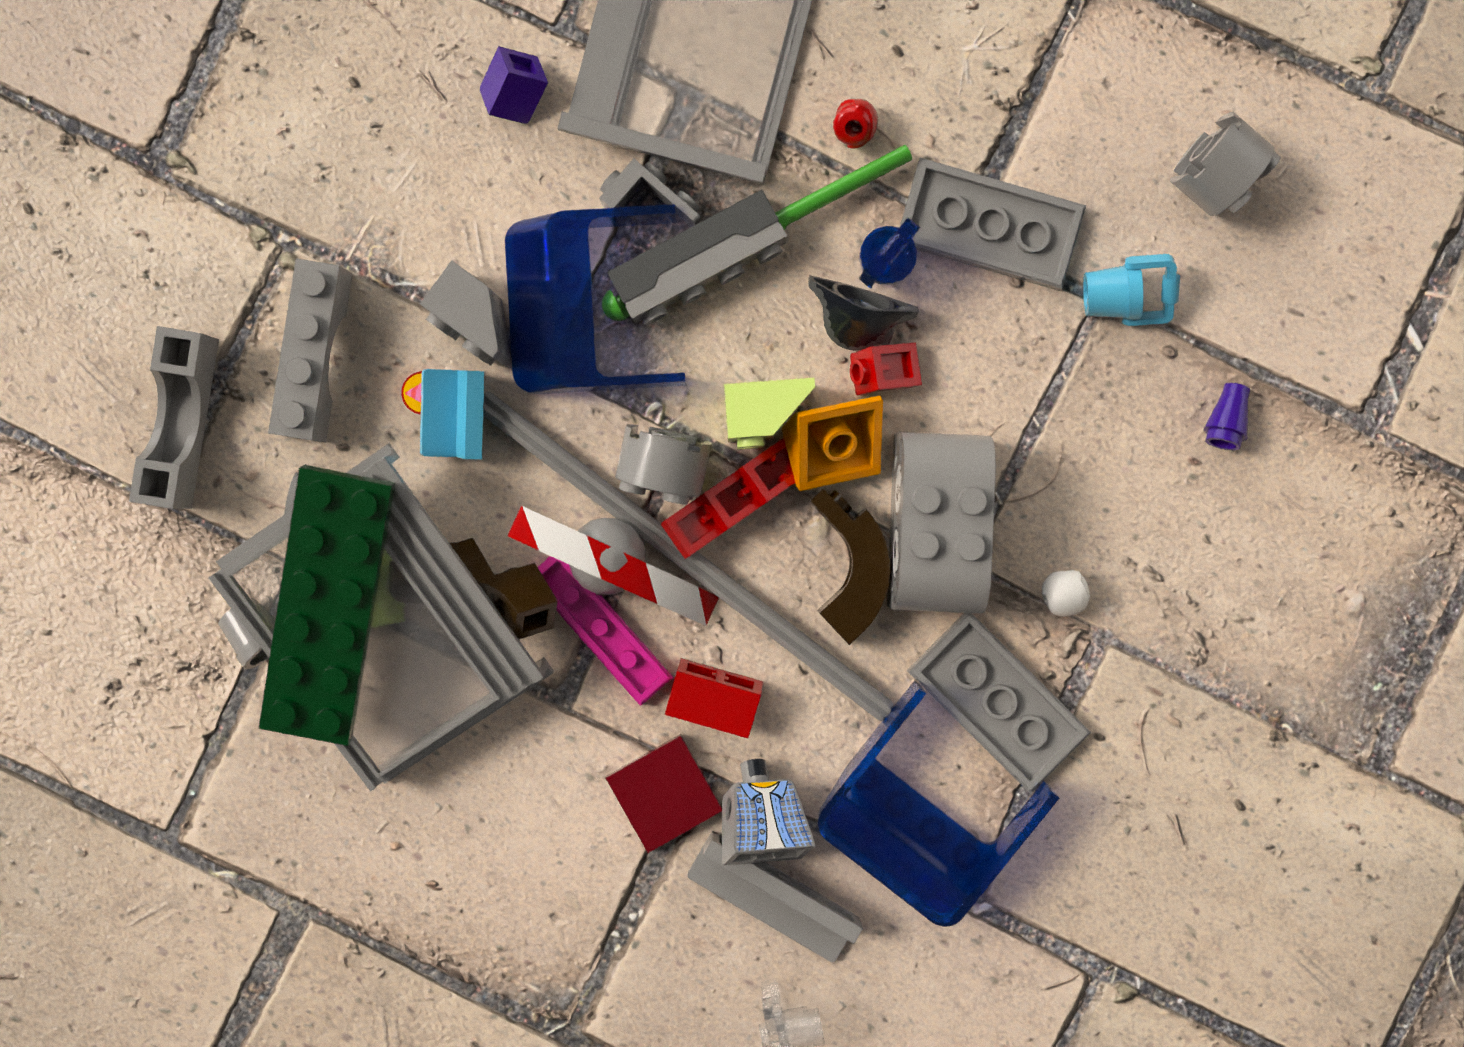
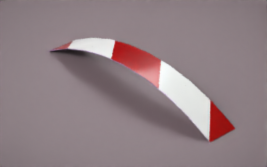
M523 506L520 507L507 535L527 546L707 626L719 599L715 594L626 553L624 555L628 562L619 570L611 572L605 569L600 562L602 552L611 546Z

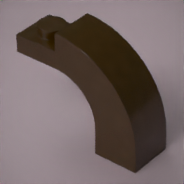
M822 489L809 502L844 540L849 554V569L840 589L817 611L850 645L870 626L883 605L890 579L889 553L882 531L867 509H863L851 519L847 514L852 510L848 502L836 490L829 495Z

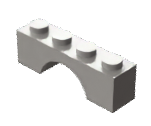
M297 258L295 260L268 430L269 434L326 443L333 401L328 382L330 353L336 330L347 313L353 275L340 265Z
M157 326L150 367L157 385V416L151 438L144 451L135 460L129 502L170 509H192L219 339L202 333Z

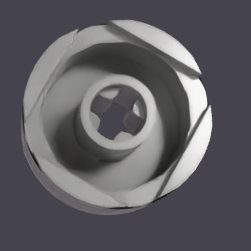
M1229 112L1215 122L1221 127L1216 133L1208 135L1204 132L1190 146L1173 170L1179 176L1170 178L1172 184L1210 216H1218L1227 208L1232 213L1241 209L1252 195L1249 188L1259 176L1262 178L1269 174L1280 161V156L1274 151V146L1235 112Z
M626 425L615 475L617 479L621 480L620 490L645 495L646 490L663 492V500L687 505L689 500H693V496H701L712 447L711 442L704 441L698 447L695 446L697 437L655 427H650L648 433L640 431V434H638L639 425Z

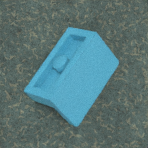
M424 369L422 371L420 454L422 456L482 460L484 371Z

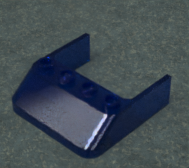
M675 204L565 210L521 220L514 223L508 229L505 236L512 374L514 381L522 390L531 394L687 386L685 372L607 377L599 373L596 365L589 228L677 223Z
M914 680L894 705L888 716L879 724L842 772L819 810L818 827L824 839L929 921L938 926L948 927L957 924L963 919L1060 797L1050 785L1043 781L995 841L983 842L879 762L876 756L926 695L923 687Z

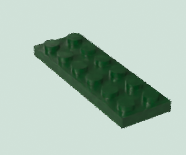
M309 465L299 467L258 729L348 746L352 741L395 483Z

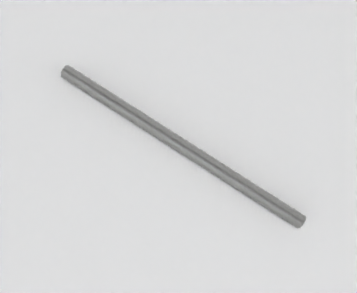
M488 391L484 393L483 416L615 518L630 524L642 539L877 720L882 721L889 715L894 704L885 695L698 551L684 559L659 521L493 393Z

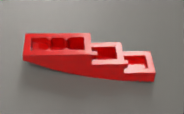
M784 438L660 523L684 559L697 552L795 483Z

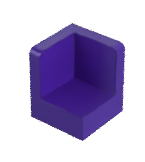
M498 46L480 85V93L490 116L527 124L548 85V80L538 56Z

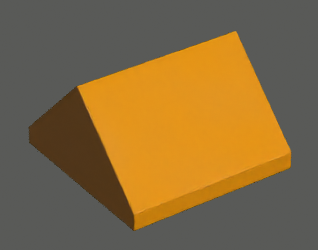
M880 396L796 412L781 429L796 487L799 491L881 474L883 399Z

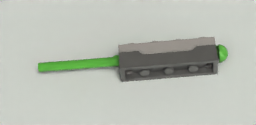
M903 145L777 212H774L763 189L632 258L607 272L618 295L614 296L611 289L605 293L602 299L604 314L614 321H623L631 316L634 324L643 320L645 325H649L667 315L666 307L681 300L683 305H686L706 294L704 287L719 279L721 284H726L744 273L742 268L744 265L758 259L760 264L770 261L783 252L780 246L786 244L787 234L784 230L789 224L912 161L910 150L906 145Z

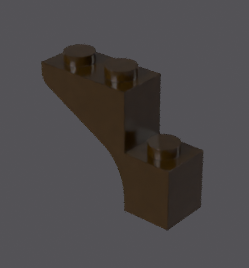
M473 538L449 543L518 639L554 628L558 600L535 563L519 568H510L503 573L494 575ZM390 561L389 591L392 597L399 602L424 604L394 561Z

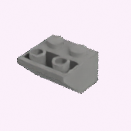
M451 260L420 303V305L431 312L426 320L454 340H457L460 334L467 338L462 346L488 365L492 366L494 361L497 360L507 366L511 360L502 299L488 286Z

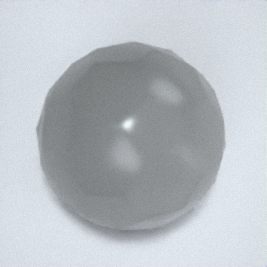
M599 518L588 522L578 530L582 534L611 546L609 549L604 550L600 556L601 564L611 572L619 570L628 562L624 553L645 562L646 551L642 538L630 524L617 518ZM569 565L573 577L583 588L599 595H614L624 591V589Z

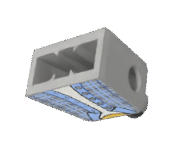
M750 759L742 762L740 767L743 782L733 784L724 794L722 800L723 865L802 859L815 847V842L794 783L789 779L769 780L766 760Z

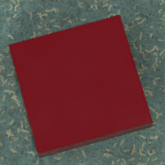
M681 734L610 773L605 778L647 853L722 812L721 803Z

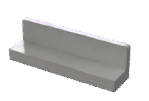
M713 831L688 871L687 876L690 880L830 962L836 961L847 940L854 944L863 930L858 916L766 862L723 865L722 836Z

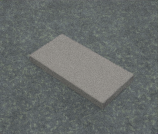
M920 158L895 244L1060 291L1064 285L1086 205Z
M963 613L907 670L1029 793L1091 733L972 613Z

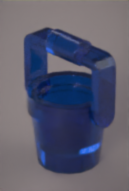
M908 217L899 228L884 226L868 234L860 247L859 262L863 272L859 279L866 286L872 288L875 283L892 285L901 282L909 276L917 259V249L913 237L921 227Z

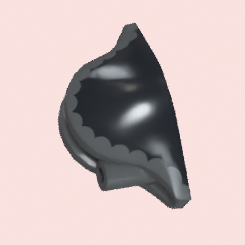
M809 275V288L816 294L823 308L825 330L830 339L844 349L859 351L876 344L890 345L896 326L905 321L915 319L919 313L918 307L849 284Z

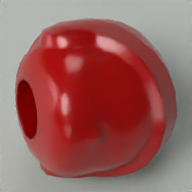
M865 99L845 100L838 107L835 119L833 120V130L837 139L851 149L860 148L867 144L873 138L878 126L876 109Z

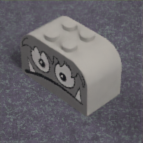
M900 432L894 435L889 543L890 579L887 592V606L889 608L909 611L985 612L989 600L992 574L996 477L995 448L991 436Z

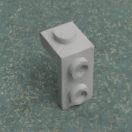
M633 158L621 173L617 170L612 172L600 188L603 192L599 197L601 204L615 218L640 189L645 186L691 227L701 222V217L697 213L700 208L699 205L682 190L676 195L664 185L667 178L650 162L643 166Z

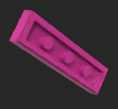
M549 556L538 566V569L558 600L556 609L558 614L640 706L673 678L668 669L602 595L591 592L580 585L573 577L569 564Z

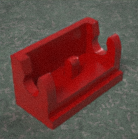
M681 658L664 715L748 739L761 698L763 681Z

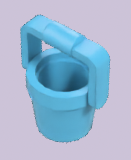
M1170 254L1130 256L1125 259L1123 266L1084 273L1083 302L1085 315L1122 318V323L1127 326L1165 324L1170 322L1174 316V304L1179 301L1180 275L1177 274L1174 258ZM1165 267V274L1162 276L1161 292L1163 310L1143 312L1144 293L1141 269Z

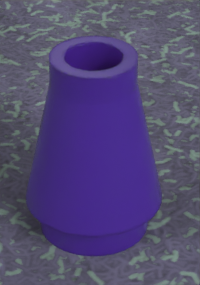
M1238 383L1224 384L1222 394L1203 429L1207 434L1205 439L1207 444L1224 450H1239L1242 441L1248 439L1249 387Z

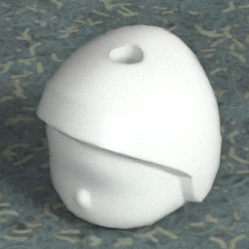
M1079 571L1053 572L1045 579L1042 585L1043 600L1051 613L1057 616L1067 617L1076 615L1085 610L1090 600L1088 584Z

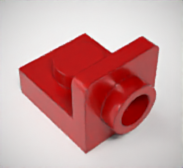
M916 342L871 346L853 352L850 355V377L854 383L857 396L877 391L914 388L922 385Z

